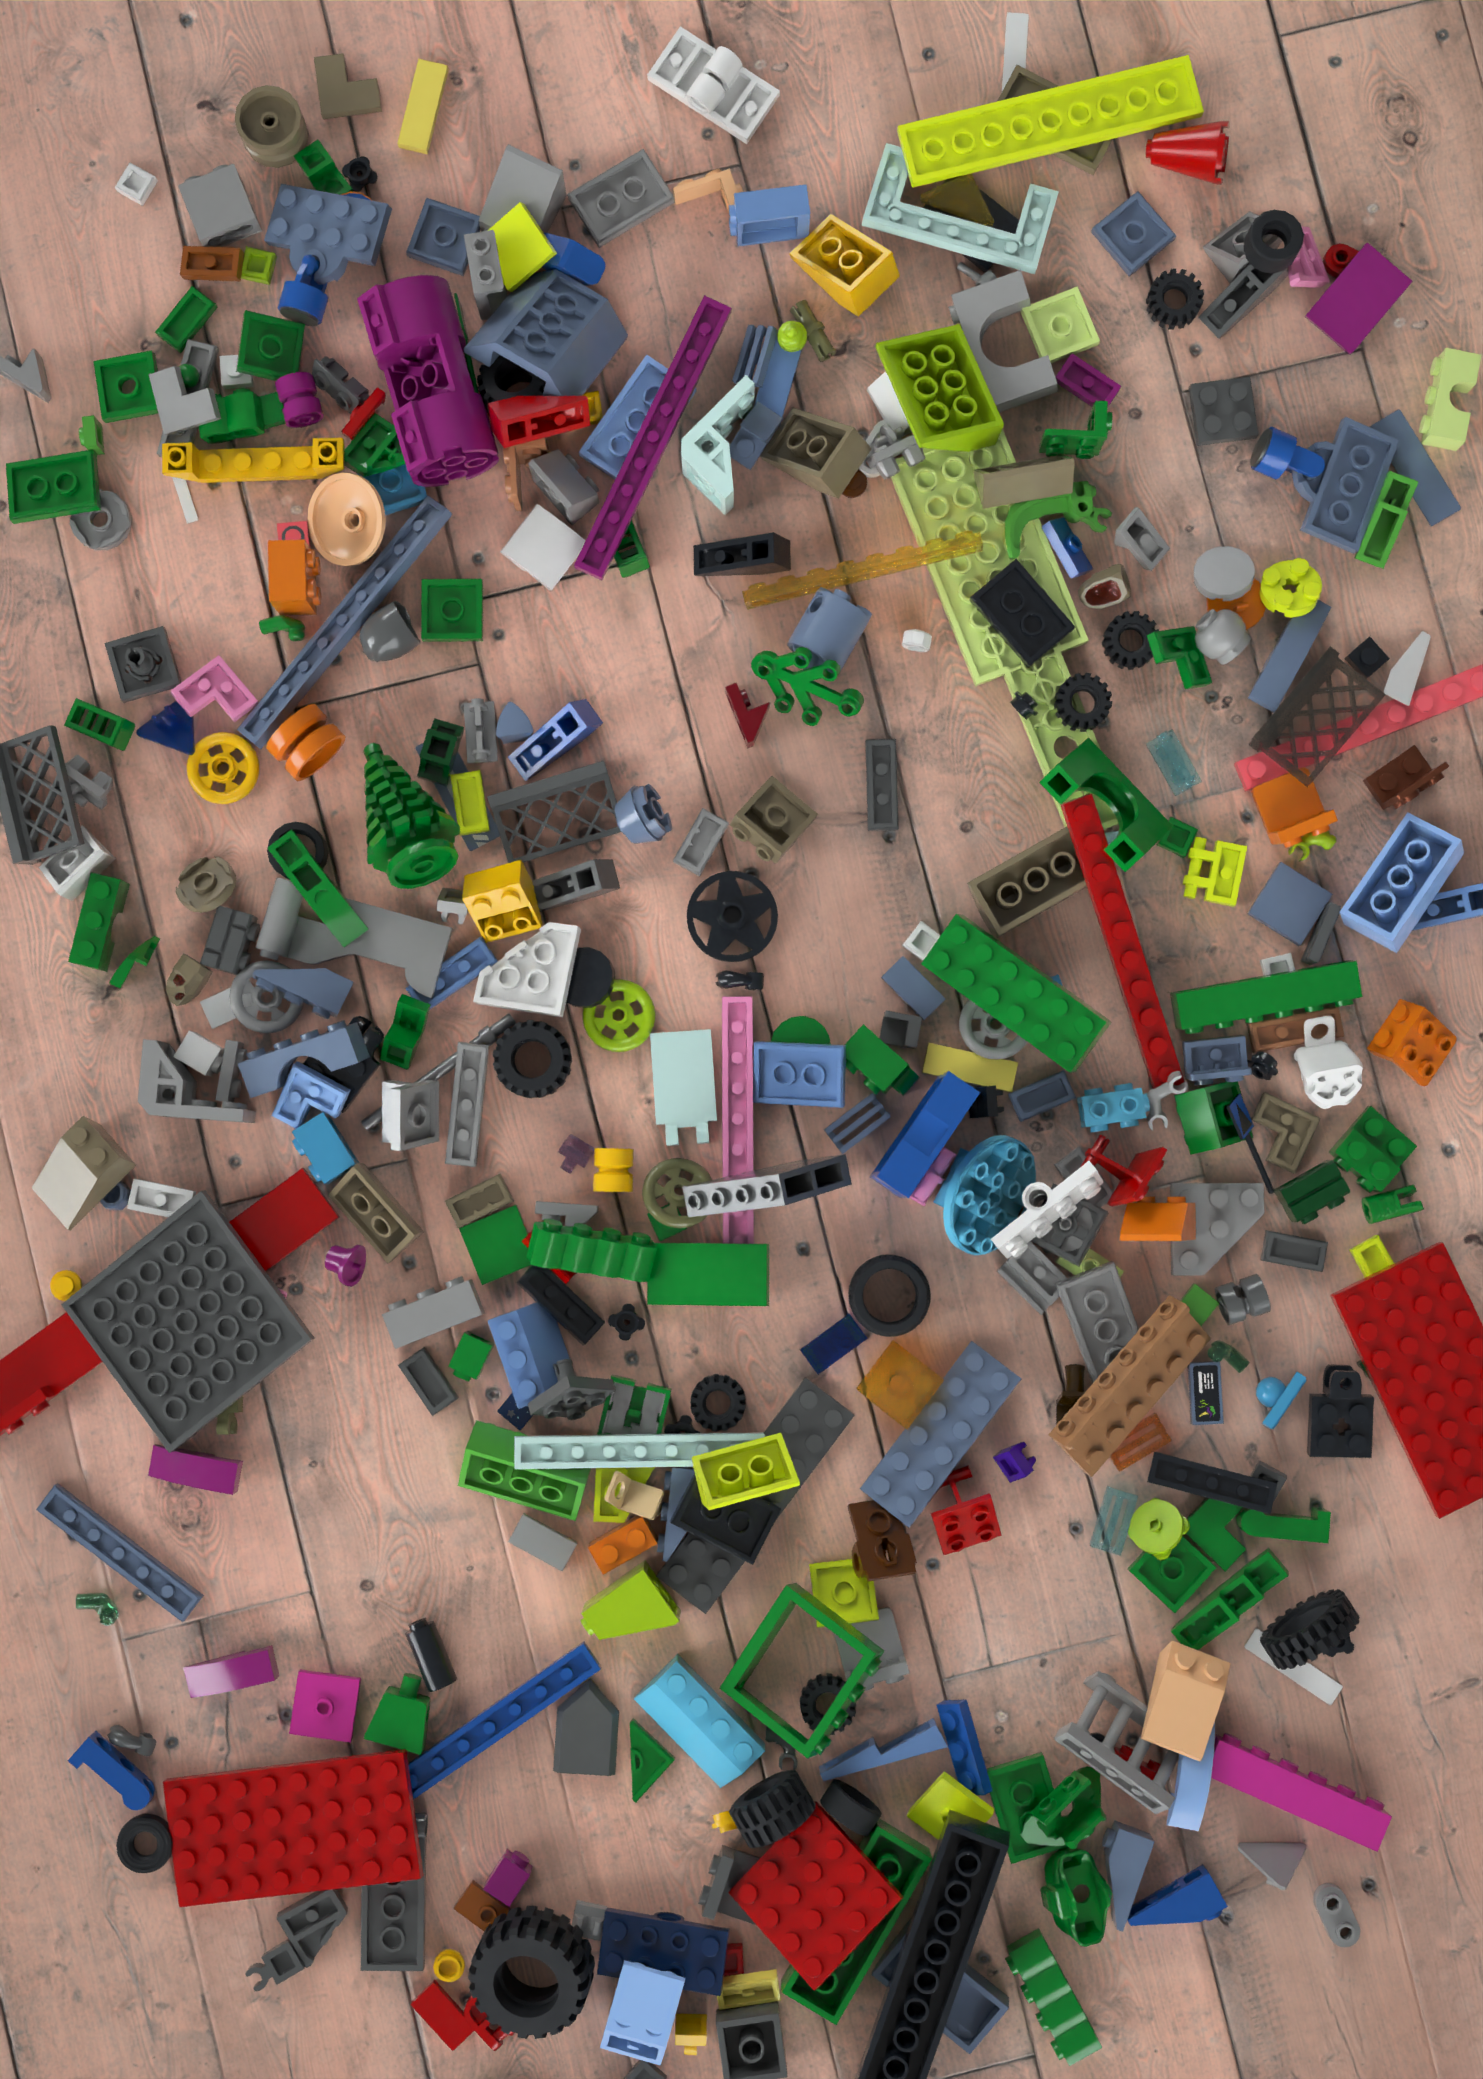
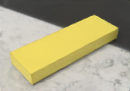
M418 59L397 143L399 148L428 155L449 71L448 65Z
M928 1043L922 1073L940 1076L950 1071L966 1083L979 1086H996L997 1090L1012 1092L1018 1062L1005 1059H987L974 1052Z

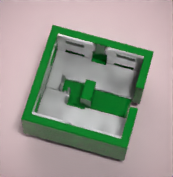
M612 1374L611 1379H613L616 1391L605 1399L597 1435L661 1434L672 1389L648 1383L647 1388L636 1386V1380Z

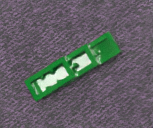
M1267 1548L1194 1607L1171 1629L1172 1634L1181 1644L1199 1650L1238 1622L1240 1615L1262 1600L1264 1593L1288 1577L1289 1571L1275 1554Z

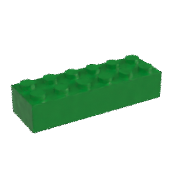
M956 914L921 963L925 968L1070 1073L1077 1071L1111 1024V1021L961 914Z
M880 1818L870 1834L863 1837L858 1847L904 1898L817 1990L814 1991L791 1964L781 1979L783 1994L835 2025L839 2022L932 1860L928 1847Z

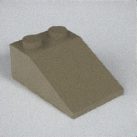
M793 407L760 457L813 489L839 499L872 448L854 427Z
M82 1116L60 1138L32 1189L67 1230L71 1231L136 1164L99 1123Z

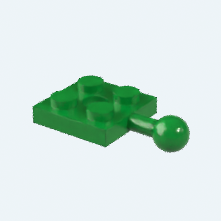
M152 350L93 361L101 417L105 423L159 414L149 374L158 372L156 355ZM191 364L180 365L185 388L195 387L199 382V372L196 367ZM128 380H134L136 386L133 392L124 394L122 392L123 384Z

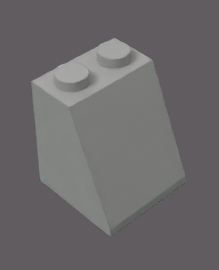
M508 144L478 220L481 232L488 231L521 202L525 204L543 233H548L567 196L563 170Z

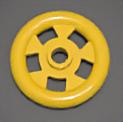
M229 732L210 734L197 742L189 754L187 760L189 783L200 797L216 804L237 802L252 791L258 780V756L252 745L239 735ZM220 744L223 753H218L211 757L208 749ZM236 749H239L245 757L239 763L231 756V753ZM208 763L209 776L200 777L199 764ZM222 764H228L229 770L225 774L219 772V767ZM238 771L246 774L244 781L240 785L233 782L238 775ZM213 782L226 784L224 792L212 790Z

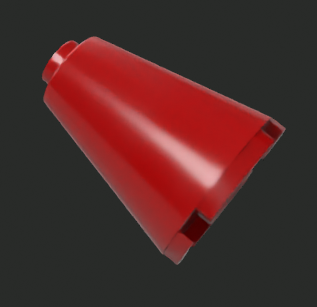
M1218 121L1154 133L1153 139L1147 140L1146 158H1151V165L1212 184L1222 185L1223 179L1218 178L1219 172H1225L1229 136H1225L1226 133H1223L1224 128H1230L1229 121Z

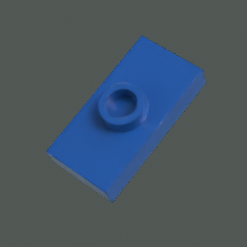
M1064 517L1050 520L1041 526L1071 579L1086 575L1093 570L1092 565L1082 550L1080 539L1073 534Z

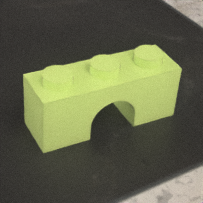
M1445 348L1438 357L1433 359L1430 369V375L1434 376L1432 386L1428 387L1425 396V404H1428L1427 415L1422 417L1419 427V433H1423L1421 444L1457 451L1465 443L1471 413L1456 409L1450 401V392L1467 394L1476 385L1481 354Z

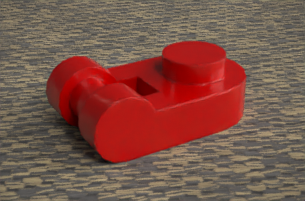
M470 1996L465 2005L464 2017L492 2050L496 2051L503 2045V2039L508 2035L512 2036L514 2032L510 2031L509 2034L502 2032L501 2026L496 2030L489 2027L491 2023L486 2020L487 2014L485 2012L480 2013L475 2005L477 1998Z

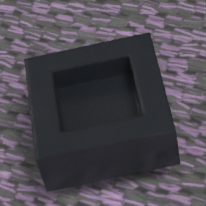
M1369 636L1344 659L1365 681L1390 658Z

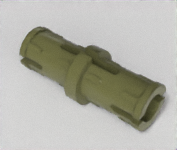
M806 300L796 303L798 308L796 309L795 306H792L790 312L797 322L804 325L807 331V341H809L818 356V360L824 362L830 359L828 354L834 356L837 351L833 348L823 331L825 326L822 322L817 321Z

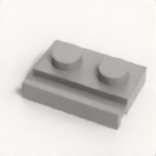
M1030 1241L1027 1243L1028 1248L1021 1255L1015 1258L1013 1256L1009 1257L997 1272L1042 1315L1060 1297L1055 1283L1065 1280L1067 1277Z

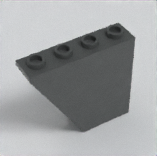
M846 1154L789 1162L687 1185L682 1188L688 1217L785 1206L852 1185Z

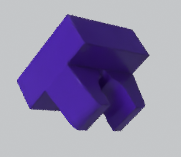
M1020 1442L1000 1450L993 1456V1459L1010 1483L1025 1478L1034 1471L1032 1467L1036 1462V1458L1032 1456L1026 1459L1021 1452L1027 1446L1025 1442Z

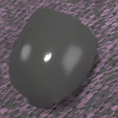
M393 601L372 614L362 626L359 635L363 653L368 659L376 662L400 658L420 644V640L411 625V619L406 608L398 601Z

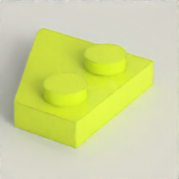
M655 1467L596 1468L593 1522L624 1523L629 1515V1512L614 1507L604 1499L615 1471L623 1473L631 1480L646 1484ZM621 1482L618 1483L615 1489V1497L620 1492Z

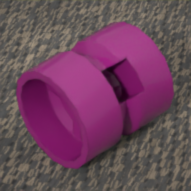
M295 372L282 376L275 382L279 401L284 403L282 412L286 426L290 428L307 427L318 423L324 418L320 400L315 397L317 389L311 373Z

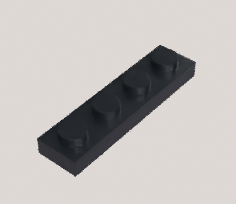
M1154 1452L1147 1481L1271 1514L1277 1489V1483Z

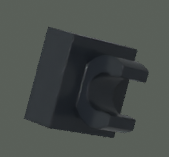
M996 1086L973 1087L980 1094L969 1109L970 1118L996 1117L998 1113L1004 1111V1107H997V1096L1003 1095L1002 1090H996Z

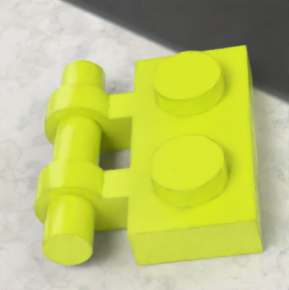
M1195 837L1193 848L1189 849L1188 858L1191 860L1188 875H1184L1183 885H1185L1183 897L1195 899L1197 888L1206 889L1204 901L1231 907L1236 906L1247 846L1217 840L1214 850L1208 851L1205 850L1207 839ZM1202 861L1211 862L1208 878L1200 877Z

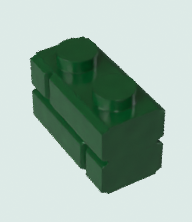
M1326 1160L1274 1189V1193L1291 1222L1301 1221L1302 1224H1306L1319 1216L1317 1211L1325 1206L1330 1210L1344 1203L1346 1200L1343 1196L1349 1194L1350 1189L1341 1176L1333 1160Z

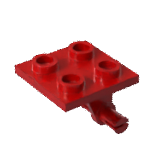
M1098 1135L1092 1148L1086 1150V1158L1080 1167L1090 1161L1094 1167L1096 1164H1099L1120 1180L1107 1202L1109 1206H1118L1143 1199L1149 1190L1147 1184L1150 1179L1164 1165V1160L1162 1159L1167 1149L1159 1147L1137 1153L1129 1167L1125 1168L1102 1155L1110 1140L1108 1138L1105 1139L1106 1137L1103 1135Z
M969 1465L953 1470L940 1487L949 1485L956 1505L931 1513L943 1555L959 1552L964 1548L988 1542L993 1538L1002 1536L990 1493L962 1502L955 1483L973 1478Z

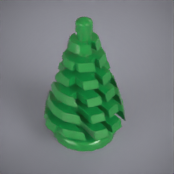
M378 743L368 744L363 750L367 759V763L364 766V777L366 779L364 792L366 795L365 810L367 812L366 828L368 829L366 834L368 865L372 864L374 869L385 872L391 885L400 889H413L439 880L449 873L457 863L459 855L453 843L455 842V836L460 835V826L450 815L446 814L445 809L435 802L433 797L423 790L416 781L411 782L410 775L402 766H399L391 756L384 755Z

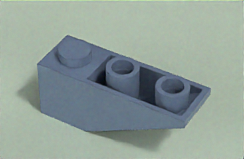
M326 968L254 970L252 978L257 980L256 985L260 988L273 992L276 987L277 990L285 993L284 999L298 1006H301L302 1002L314 1007L313 1013L325 1019H329L330 1015L335 1018L337 1017L354 983Z
M672 1467V1472L666 1471L664 1490H670L669 1503L662 1502L660 1521H666L665 1534L659 1533L657 1552L663 1553L662 1561L664 1562L668 1561L687 1532L671 1524L669 1521L695 1473L693 1467Z

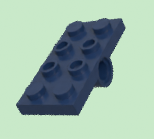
M607 1907L604 1916L597 1975L619 1978L624 1960L638 1962L646 1967L660 1971H670L684 1977L685 1982L682 1990L721 1996L730 1928L684 1921L683 1916L670 1912H657L654 1915Z

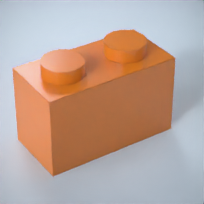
M636 1515L591 1541L588 1549L604 1575L658 1544L659 1538L649 1520Z

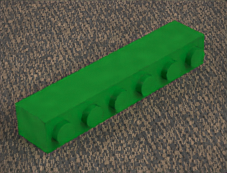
M1353 960L1170 992L1176 1029L1185 1030L1186 1034L1203 1032V1026L1215 1024L1216 1029L1234 1026V1020L1245 1019V1023L1259 1022L1264 1020L1263 1015L1275 1013V1018L1294 1015V1009L1305 1008V1012L1320 1011L1324 1009L1323 1004L1334 1002L1335 1007L1354 1004L1353 999L1363 997L1357 961Z

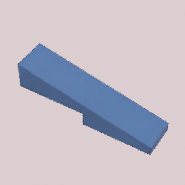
M934 1718L881 1747H878L874 1737L819 1766V1771L823 1781L947 1748L948 1746Z

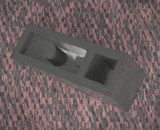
M1249 264L1198 318L1220 339L1279 286L1289 275L1288 268L1277 273H1265Z
M593 859L532 881L540 912L620 889L613 859Z

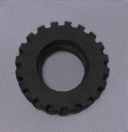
M527 1906L524 1911L521 1910V1907L510 1909L508 1915L502 1913L496 1917L493 1924H489L484 1931L469 1968L468 1979L471 1982L469 1989L471 1996L477 1998L475 2005L480 2013L485 2012L487 2014L486 2020L493 2026L495 2024L501 2026L502 2032L507 2034L510 2031L517 2033L519 2038L527 2039L529 2035H534L535 2039L546 2038L548 2032L551 2035H556L563 2031L564 2026H570L584 2007L594 1976V1956L590 1954L592 1947L588 1939H582L584 1932L578 1925L573 1927L570 1924L571 1919L564 1914L560 1917L553 1914V1909L546 1907L544 1911L538 1910V1906ZM517 1956H529L541 1960L554 1972L558 1983L542 1988L526 1985L511 1973L506 1960Z

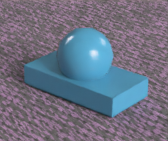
M1296 1372L1287 1387H1285V1384L1280 1379L1275 1377L1264 1378L1258 1383L1256 1387L1258 1401L1262 1405L1272 1408L1262 1422L1264 1426L1270 1430L1276 1427L1307 1381L1305 1376Z

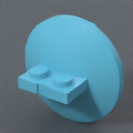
M1006 1135L987 1138L977 1144L970 1152L960 1148L950 1168V1172L933 1202L944 1208L943 1220L945 1231L955 1247L971 1255H985L998 1249L991 1241V1238L1018 1218L1022 1207L1024 1208L1021 1214L1027 1210L1022 1201V1194L1028 1185L1036 1182L1034 1156L1023 1142Z

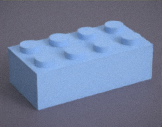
M1407 812L1339 912L1344 925L1397 953L1464 855L1462 840Z

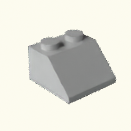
M557 449L534 458L528 463L534 483L571 525H574L599 504L598 487L590 477L587 476L584 479L577 471L580 467L570 454L564 456Z

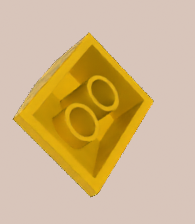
M832 214L789 253L791 259L839 305L858 317L900 277L892 251Z

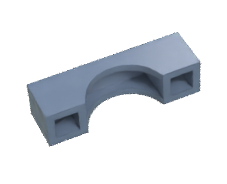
M345 1020L327 1026L329 1032L319 1035L318 1029L300 1035L302 1041L292 1043L290 1038L273 1044L275 1050L265 1052L263 1047L246 1053L248 1059L238 1063L250 1098L283 1087L293 1063L299 1056L316 1058L324 1063L331 1072L369 1058L370 1056L358 1023L346 1026Z

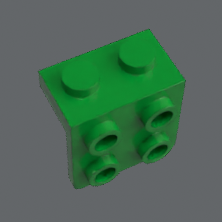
M1095 401L1087 420V430L1046 429L1039 445V453H1046L1047 457L1064 454L1076 455V458L1091 459L1094 456H1098L1104 441L1107 440L1108 431H1111L1113 415L1112 412H1107L1108 401Z

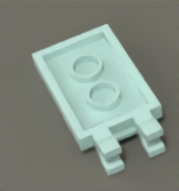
M711 1029L650 1033L656 1125H665L666 1145H679L678 1128L696 1127L697 1144L709 1143L708 1122L717 1121Z

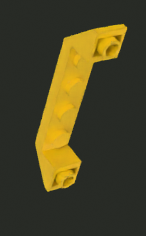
M343 437L313 438V446L199 450L192 442L162 443V474L200 483L322 479L344 470Z

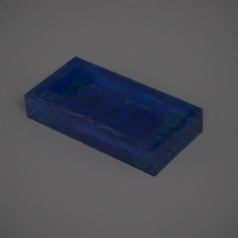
M848 1313L800 1348V1351L819 1375L868 1338Z

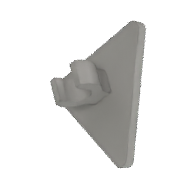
M1239 1843L1238 1851L1267 1877V1884L1280 1890H1286L1306 1851V1845L1304 1843Z

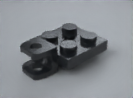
M1327 1365L1323 1374V1393L1325 1394L1309 1393L1307 1454L1310 1457L1372 1458L1374 1397L1371 1394H1361V1377L1350 1365ZM1340 1418H1344V1422L1348 1424L1347 1429H1344L1342 1433H1338L1337 1429H1333V1424H1338Z

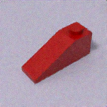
M514 396L488 403L491 430L503 448L590 426L589 404L586 396Z

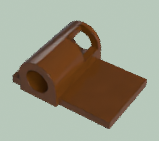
M874 1500L848 1504L847 1507L857 1540L852 1548V1564L858 1578L867 1577L869 1582L915 1574L917 1561L909 1533H905L903 1523ZM886 1550L888 1553L889 1561L886 1558Z

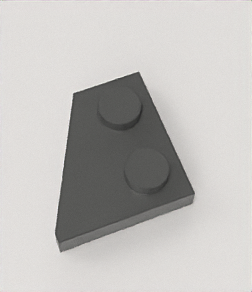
M332 1889L316 1891L278 1912L276 1919L306 1968L311 1966L314 1962V1957L321 1947L325 1946L335 1927L339 1926L347 1915L348 1907L338 1890Z

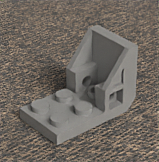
M143 1039L138 1103L149 1115L255 1123L256 1111L247 1110V1104L222 1102V1108L216 1107L217 1102L196 1100L197 1081L185 1064L173 1057L176 1053L169 1043Z

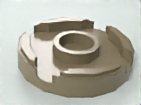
M215 857L216 859L200 858L189 864L178 878L180 883L178 888L176 886V894L179 901L190 911L202 913L214 910L232 895L236 886V874L230 864L221 857Z

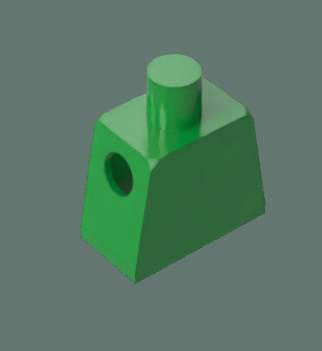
M405 1673L400 1688L389 1686L386 1689L364 1735V1739L401 1750L406 1749V1751L419 1755L422 1754L427 1739L431 1699L428 1696L418 1694L422 1681L420 1676Z

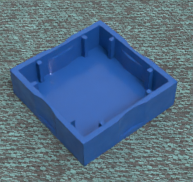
M950 1071L938 1076L876 1166L870 1178L899 1198H909L980 1092Z

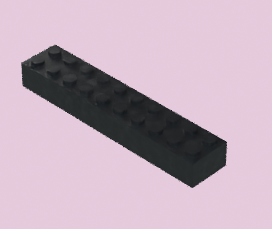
M949 1810L855 2079H927L1008 1851L1010 1832Z

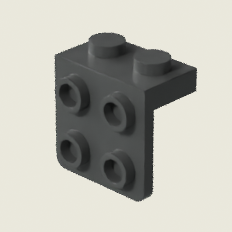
M722 1845L719 1856L714 1854L708 1873L712 1874L709 1886L704 1885L700 1894L698 1904L702 1905L703 1917L714 1920L716 1913L719 1912L756 1925L728 1892L760 1857Z

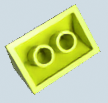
M781 1433L691 1457L701 1502L708 1510L800 1486L798 1475Z

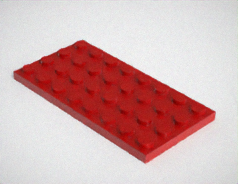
M1438 1242L1330 1296L1435 1516L1440 1519L1483 1498V1324L1444 1243Z
M406 1749L168 1778L163 1781L168 1827L173 1841L172 1857L179 1907L417 1880L424 1876Z

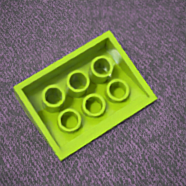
M960 324L876 343L877 352L919 448L969 452L996 445L1004 422Z

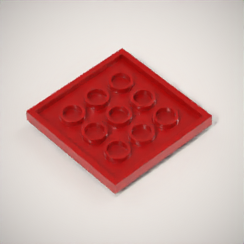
M814 1801L816 1808L811 1816L796 1830L776 1841L728 1892L814 1991L826 1981L904 1898L817 1801Z

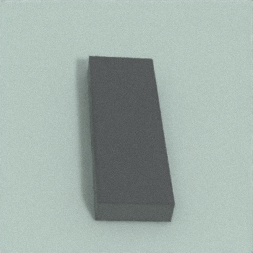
M896 739L865 740L868 831H898Z

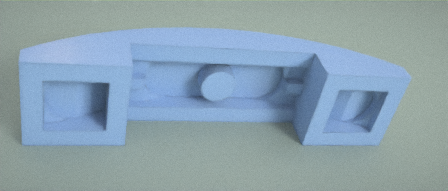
M1215 1722L1200 1762L1179 1754L1175 1793H1170L1175 1799L1168 1809L1166 1824L1168 1826L1199 1831L1211 1781Z

